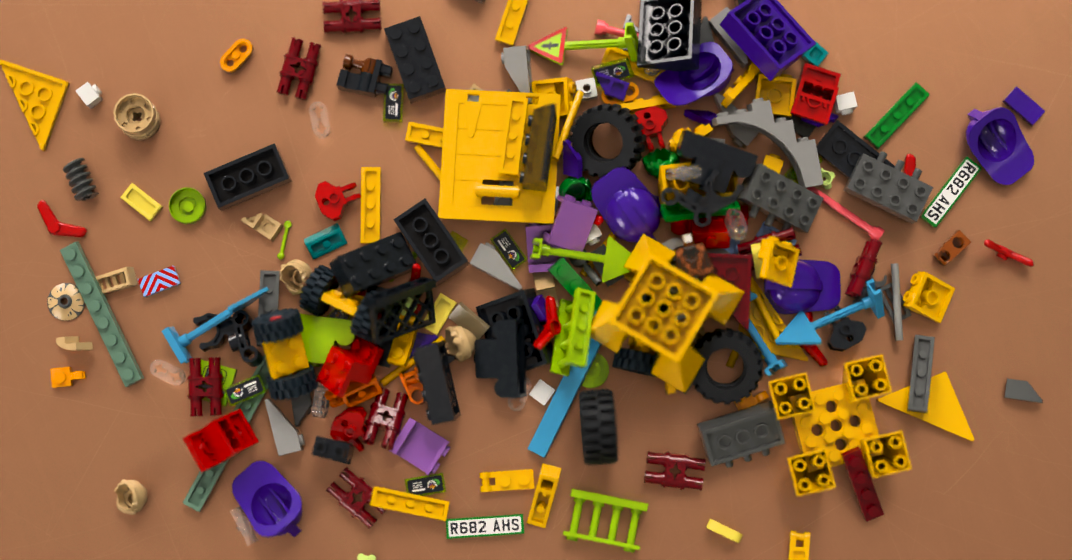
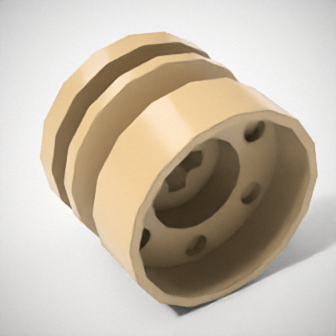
M137 93L127 94L120 98L115 105L113 112L114 120L119 128L130 138L136 140L148 139L158 130L160 115L155 106L145 96ZM140 117L142 120L139 122L136 118Z

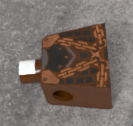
M693 233L681 236L684 247L676 249L677 270L691 278L716 272L704 243L695 244Z

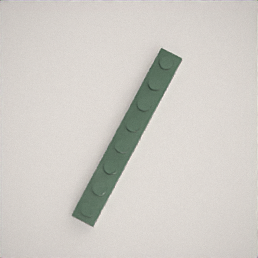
M79 241L61 249L60 252L125 387H129L144 379Z

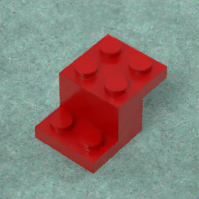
M804 63L795 90L790 114L827 125L839 90L837 86L841 74Z
M358 336L352 342L350 350L332 346L319 372L317 381L337 397L343 398L350 381L369 384L384 349L373 344V341L368 342Z
M241 409L219 417L202 429L182 438L201 473L231 459L239 452L259 442Z

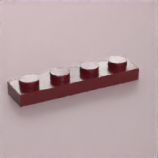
M857 446L841 453L864 520L868 522L884 515L860 447Z

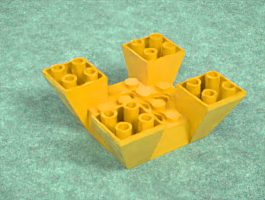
M643 234L624 265V268L637 276L620 304L603 300L592 319L590 338L617 354L628 335L660 353L651 373L686 393L705 360L689 346L706 316L725 326L743 296L744 291L713 273H710L702 283L698 282L670 265L676 256V252ZM673 287L678 288L680 293L678 296L673 297L669 295V289ZM648 294L652 296V301L648 304L641 301L643 295ZM666 304L670 310L668 313L662 314L658 310L659 306ZM683 314L686 316L687 321L679 324L675 319L676 316ZM656 321L660 327L658 330L652 331L648 328L649 323Z
M883 354L844 363L842 384L811 391L807 373L768 382L777 420L788 417L792 418L800 454L787 459L797 497L836 488L831 467L844 464L841 453L857 446L860 447L867 468L873 478L912 469L902 430L879 435L870 397L892 392ZM828 401L834 404L832 412L826 410V403ZM851 416L857 418L856 426L850 425L849 419ZM833 420L839 423V428L836 431H833L830 427ZM814 425L820 427V433L817 436L812 433ZM838 439H841L844 443L841 450H838L835 446V442Z

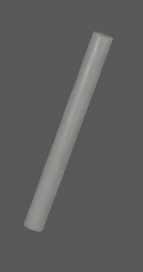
M894 263L891 264L895 341L903 340L899 264Z

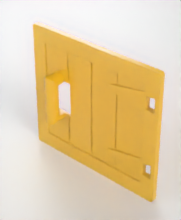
M446 89L438 212L440 219L554 224L557 161L551 158L546 192L523 189V183H520L521 171H525L526 165L522 164L523 154L528 151V145H525L526 134H530L531 127L528 126L529 115H533L534 109L551 103L556 104L557 111L553 154L559 139L560 94ZM467 95L479 96V102L468 101ZM509 96L539 98L538 104H528L518 176L499 173ZM483 180L513 181L514 185H483ZM482 197L512 198L513 203L512 206L482 204Z

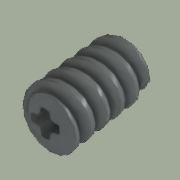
M84 158L75 159L63 168L64 173H67L66 179L70 180L69 186L73 187L71 191L73 194H76L74 198L77 201L88 200L99 194V192H92L96 185H89L94 181L93 178H86L91 173L90 171L84 172V169L88 167L87 164L81 165L85 160Z

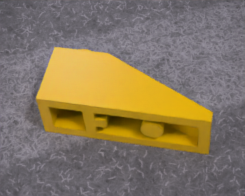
M542 464L527 520L528 524L542 528L546 527L561 468Z

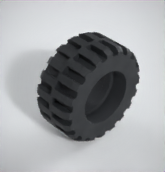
M610 103L598 105L584 111L575 120L576 124L572 125L570 131L573 134L569 136V140L572 142L575 152H578L582 157V170L589 171L590 176L602 178L613 169L619 167L631 170L641 160V152L645 150L643 141L646 140L645 134L642 135L641 130L644 128L642 123L638 124L637 120L639 118L635 114H630L631 110L628 108H621V105L618 104L610 105ZM602 123L612 124L619 130L622 136V150L617 157L612 159L600 156L593 146V132Z
M719 328L715 329L714 332L705 333V336L699 338L696 341V345L692 347L705 359L692 381L695 389L705 399H711L713 403L717 404L723 402L724 405H728L734 401L736 403L741 402V399L744 397L748 398L751 392L757 389L758 382L762 378V357L756 344H754L749 336L744 335L743 332L734 331L731 328H726V330ZM719 349H732L743 360L744 368L741 376L731 383H718L710 377L707 371L709 357Z
M609 389L582 391L579 393L584 463L587 465L615 463L618 461V440L613 391Z

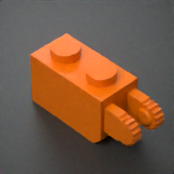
M374 372L368 385L350 381L343 398L337 397L329 390H326L324 396L330 400L329 404L333 408L345 403L347 407H353L383 393Z

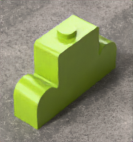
M300 314L304 327L301 336L309 365L320 367V363L324 364L332 346L338 347V344L350 346L356 338V335L351 333L352 320Z

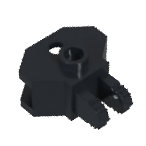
M840 306L834 307V310L836 312L838 310H841ZM827 311L824 313V316H827L831 313ZM849 317L841 318L837 324L836 322L829 324L831 333L827 340V345L830 350L843 352L862 341L867 328L863 322L850 320Z

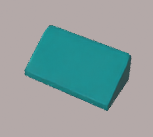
M338 223L304 239L313 260L347 244Z

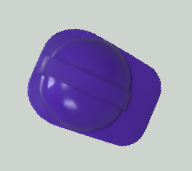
M705 42L700 44L699 69L681 72L666 70L656 77L654 84L668 103L683 106L702 97L715 95L722 91L729 84L731 73L735 70L732 60L719 44Z
M997 107L984 112L973 109L967 114L970 119L966 129V140L969 149L994 181L1002 185H1011L1033 168V152L1022 134L1016 117L1009 109Z
M622 167L615 168L593 184L591 191L593 202L616 237L628 242H638L641 236L645 234L657 241L653 233L660 224L661 205L632 171Z
M798 259L792 287H785L764 279V294L772 307L780 314L830 310L836 307L841 299L840 272L834 264L827 261Z
M255 461L233 480V495L258 534L264 537H273L290 533L295 537L302 531L297 525L303 513L301 497L273 465L265 461Z

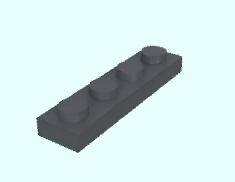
M260 270L259 290L268 287L269 290L259 297L258 317L262 314L278 310L280 271ZM257 342V347H263L262 343Z
M915 335L907 411L927 413L935 337Z

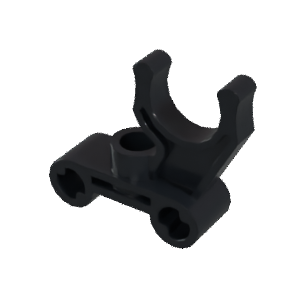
M713 169L712 174L705 181V191L707 193L705 197L691 188L685 194L675 188H666L662 191L661 200L666 205H675L679 202L695 213L694 222L698 226L705 227L711 224L713 220L712 214L737 200L744 186L738 184L735 192L728 197L719 196L714 191L713 182L720 174V170ZM674 192L675 200L668 201L666 194ZM702 212L707 214L706 218L708 221L706 223L700 222L699 214Z
M243 310L236 311L232 317L216 325L217 333L213 340L207 343H200L199 345L200 349L206 352L210 349L219 348L224 343L225 338L228 337L231 350L233 352L240 350L242 360L249 366L257 367L263 360L262 354L254 346H251L248 331L252 329L251 322L253 319ZM207 313L203 316L195 317L193 322L197 326H201L217 316V314ZM254 353L255 356L249 359L250 355Z

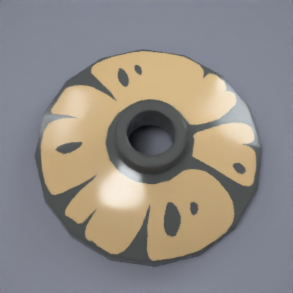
M62 283L50 291L47 306L49 312L55 318L62 321H70L82 314L85 302L76 285ZM63 298H67L68 300L66 305L62 304Z

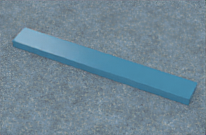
M590 338L586 367L581 368L570 365L569 376H563L528 450L546 458L602 344Z

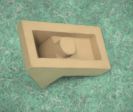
M549 271L533 273L537 296L542 294L544 299L547 296H552L556 300V306L559 307L553 275Z

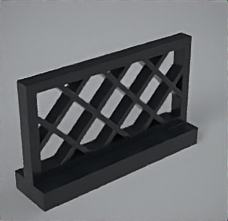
M421 277L363 298L364 305L369 306L373 344L377 345L436 323L432 288L436 287L435 279ZM426 292V299L424 303H422L420 301V298L422 294ZM408 298L413 299V302L410 305V307L407 308L405 304ZM396 303L399 306L393 314L390 311V309L392 308L393 304ZM417 304L422 306L418 315L413 312ZM381 308L384 311L380 319H378L376 310ZM404 309L407 313L402 321L399 315ZM427 310L429 319L424 321L421 318ZM389 314L392 319L387 326L384 324V321ZM412 315L415 320L412 326H409L407 323ZM396 321H398L400 323V326L398 330L395 332L392 330V328L394 327ZM382 326L386 330L383 336L379 337V330Z

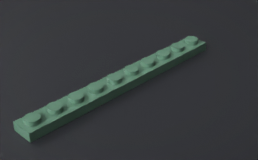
M265 354L262 363L257 367L251 378H259L263 391L238 401L233 410L241 409L248 423L252 420L269 389L266 379L270 372ZM229 460L202 473L200 471L183 504L201 512Z

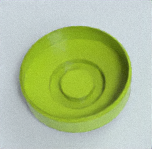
M188 187L181 188L171 196L169 211L178 222L194 224L204 216L206 201L199 191Z
M597 353L581 386L596 388L606 381L609 375V365L601 354Z

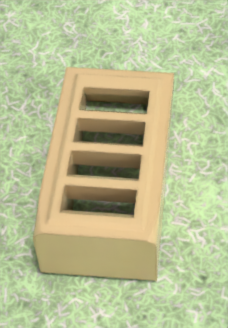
M124 267L96 276L104 295L138 285L133 267ZM117 275L120 276L121 284H119ZM110 277H112L114 287L111 285ZM102 279H105L107 289L105 290Z

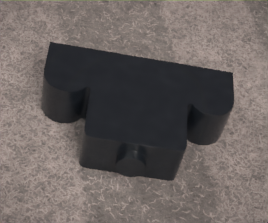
M688 130L681 132L676 148L679 157L683 159L693 158L686 181L698 185V189L706 192L705 181L710 177L713 169L720 170V174L713 182L714 191L725 193L731 175L736 178L749 177L754 170L758 158L757 155Z
M524 319L499 320L494 323L492 329L496 338L475 340L474 362L476 377L497 378L498 381H496L494 389L499 397H525L527 393Z

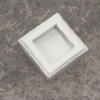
M539 379L529 395L542 405H545L555 392V389Z

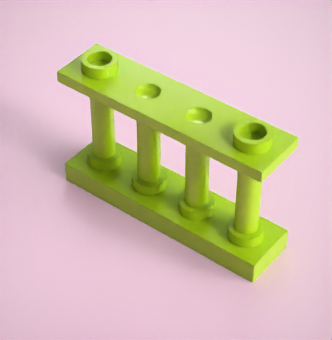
M577 288L575 289L573 301L559 300L558 319L561 323V332L554 337L551 373L568 377L570 365L581 368L586 367L596 292Z
M572 488L570 496L574 497L575 506L570 531L563 530V535H566V539L578 541V538L621 546L624 547L623 551L635 553V549L640 550V546L634 543L640 514H642V511L647 512L648 503ZM585 500L593 501L592 505H594L589 535L577 533L582 505L585 503ZM605 503L611 504L613 509L608 539L596 537L601 509ZM624 507L631 508L632 512L627 543L615 541L620 513Z

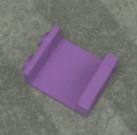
M565 194V197L558 195L556 199L561 202L555 222L551 232L544 231L542 238L549 244L583 252L598 210L588 200L582 199V202L576 201V198L571 195Z
M529 223V225L525 226L529 273L547 272L561 258L560 256L549 255V257L540 256L538 260L530 259V255L534 253L533 245H537L532 244V240L534 238L543 239L544 231L551 232L553 224ZM543 239V244L550 245V247L566 249L563 247L549 244Z
M409 418L395 440L393 450L389 451L421 469L427 475H430L431 472L435 474L440 466V463H438L440 457H445L451 447L448 446L449 441L414 419Z

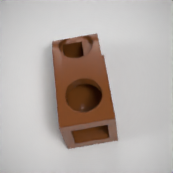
M957 230L934 253V256L945 266L964 250L971 241L960 230Z

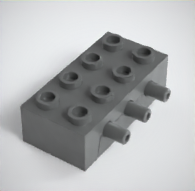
M881 151L877 160L863 153L859 157L843 191L911 224L917 222L933 189L932 186L918 180L922 170L915 168L912 176L901 172L905 164L902 160H898L893 168L884 163L887 153Z
M755 164L752 174L744 178L742 183L744 189L737 198L752 207L749 217L755 219L759 211L768 215L764 223L766 226L771 227L774 220H777L783 224L781 231L793 227L795 231L808 233L824 199L763 164Z
M771 401L697 424L705 454L711 467L725 463L726 467L730 468L733 466L732 460L744 457V461L749 462L752 460L751 454L762 451L764 456H768L770 454L769 448L785 443L780 421L777 420L775 408Z

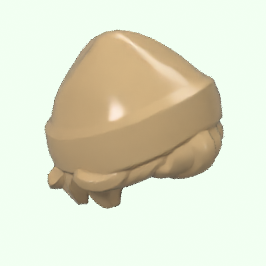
M301 260L289 261L287 264L281 265L280 280L283 281L292 295L303 293V286L306 285V280L310 278L312 269Z
M462 326L447 327L445 329L447 354L453 355L459 362L469 359L475 349V340H477L475 335Z
M122 479L121 483L114 489V492L117 494V509L123 513L136 514L141 511L147 501L146 488L136 480L126 481Z

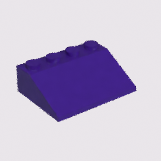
M746 0L728 12L719 24L769 81L783 73L816 45V42L778 0Z

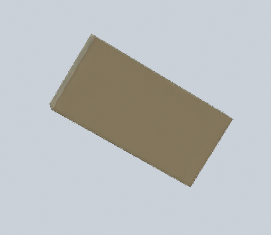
M462 302L457 305L449 316L458 326H462L472 332L477 340L481 339L490 328L486 322Z

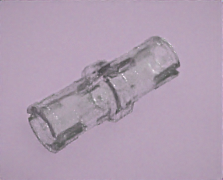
M682 165L678 168L667 169L666 173L672 174L666 175V178L669 181L678 179L687 181L689 178H699L701 173L696 174V172L702 171L698 165L691 167Z
M241 506L231 510L230 513L238 526L237 530L241 532L247 546L258 541L250 526L251 523L247 520Z

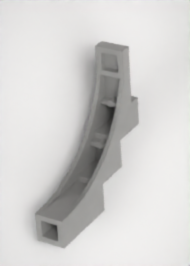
M763 98L753 99L751 104L746 105L747 109L735 110V114L728 115V112L718 113L716 118L711 119L713 127L736 124L762 133L776 143L785 153L793 166L799 185L804 188L823 185L815 139L809 140L808 137H803L796 140L793 119L787 121L786 117L774 119L770 100L764 101Z

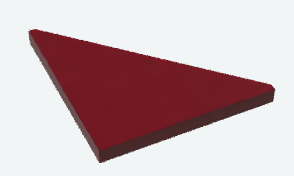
M708 253L716 271L713 274L744 291L732 315L746 330H749L752 255ZM709 274L697 277L703 282Z

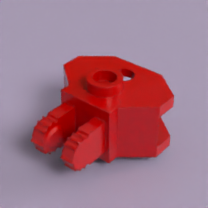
M652 106L636 111L634 114L639 118L637 120L638 124L642 123L644 129L641 131L642 135L645 134L649 151H654V146L650 139L658 137L661 149L665 148L662 130L669 122L666 110Z
M326 181L319 183L315 198L321 213L334 222L342 219L345 207L349 206V203L361 198L360 193L345 198L344 192L355 189L357 187L356 183H350L343 187H335Z
M353 406L338 414L332 423L330 436L337 441L352 443L359 452L363 451L364 446L358 437L364 438L367 428L365 425L366 410L360 406Z

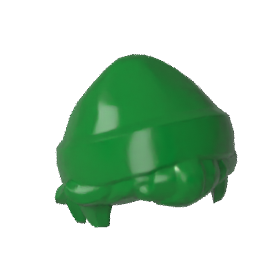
M657 148L654 152H649L642 159L646 172L656 179L659 177L660 166L680 163L679 156L666 148L661 150Z
M570 176L561 183L559 195L565 197V194L571 195L576 198V201L582 202V199L592 201L591 182L583 176L580 178Z

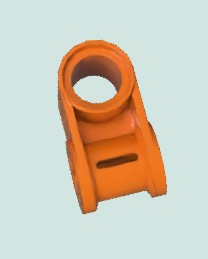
M415 367L414 370L404 374L399 373L410 401L415 405L424 404L423 398L420 401H414L413 399L414 392H422L424 390L423 383H420L418 379V368Z

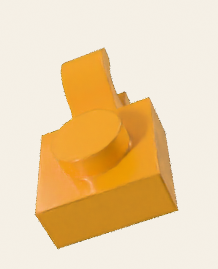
M72 367L50 369L52 388L73 386V380L86 379L85 371L72 372Z
M764 390L755 396L751 394L748 398H742L741 402L736 403L734 401V404L739 411L755 406L769 396Z

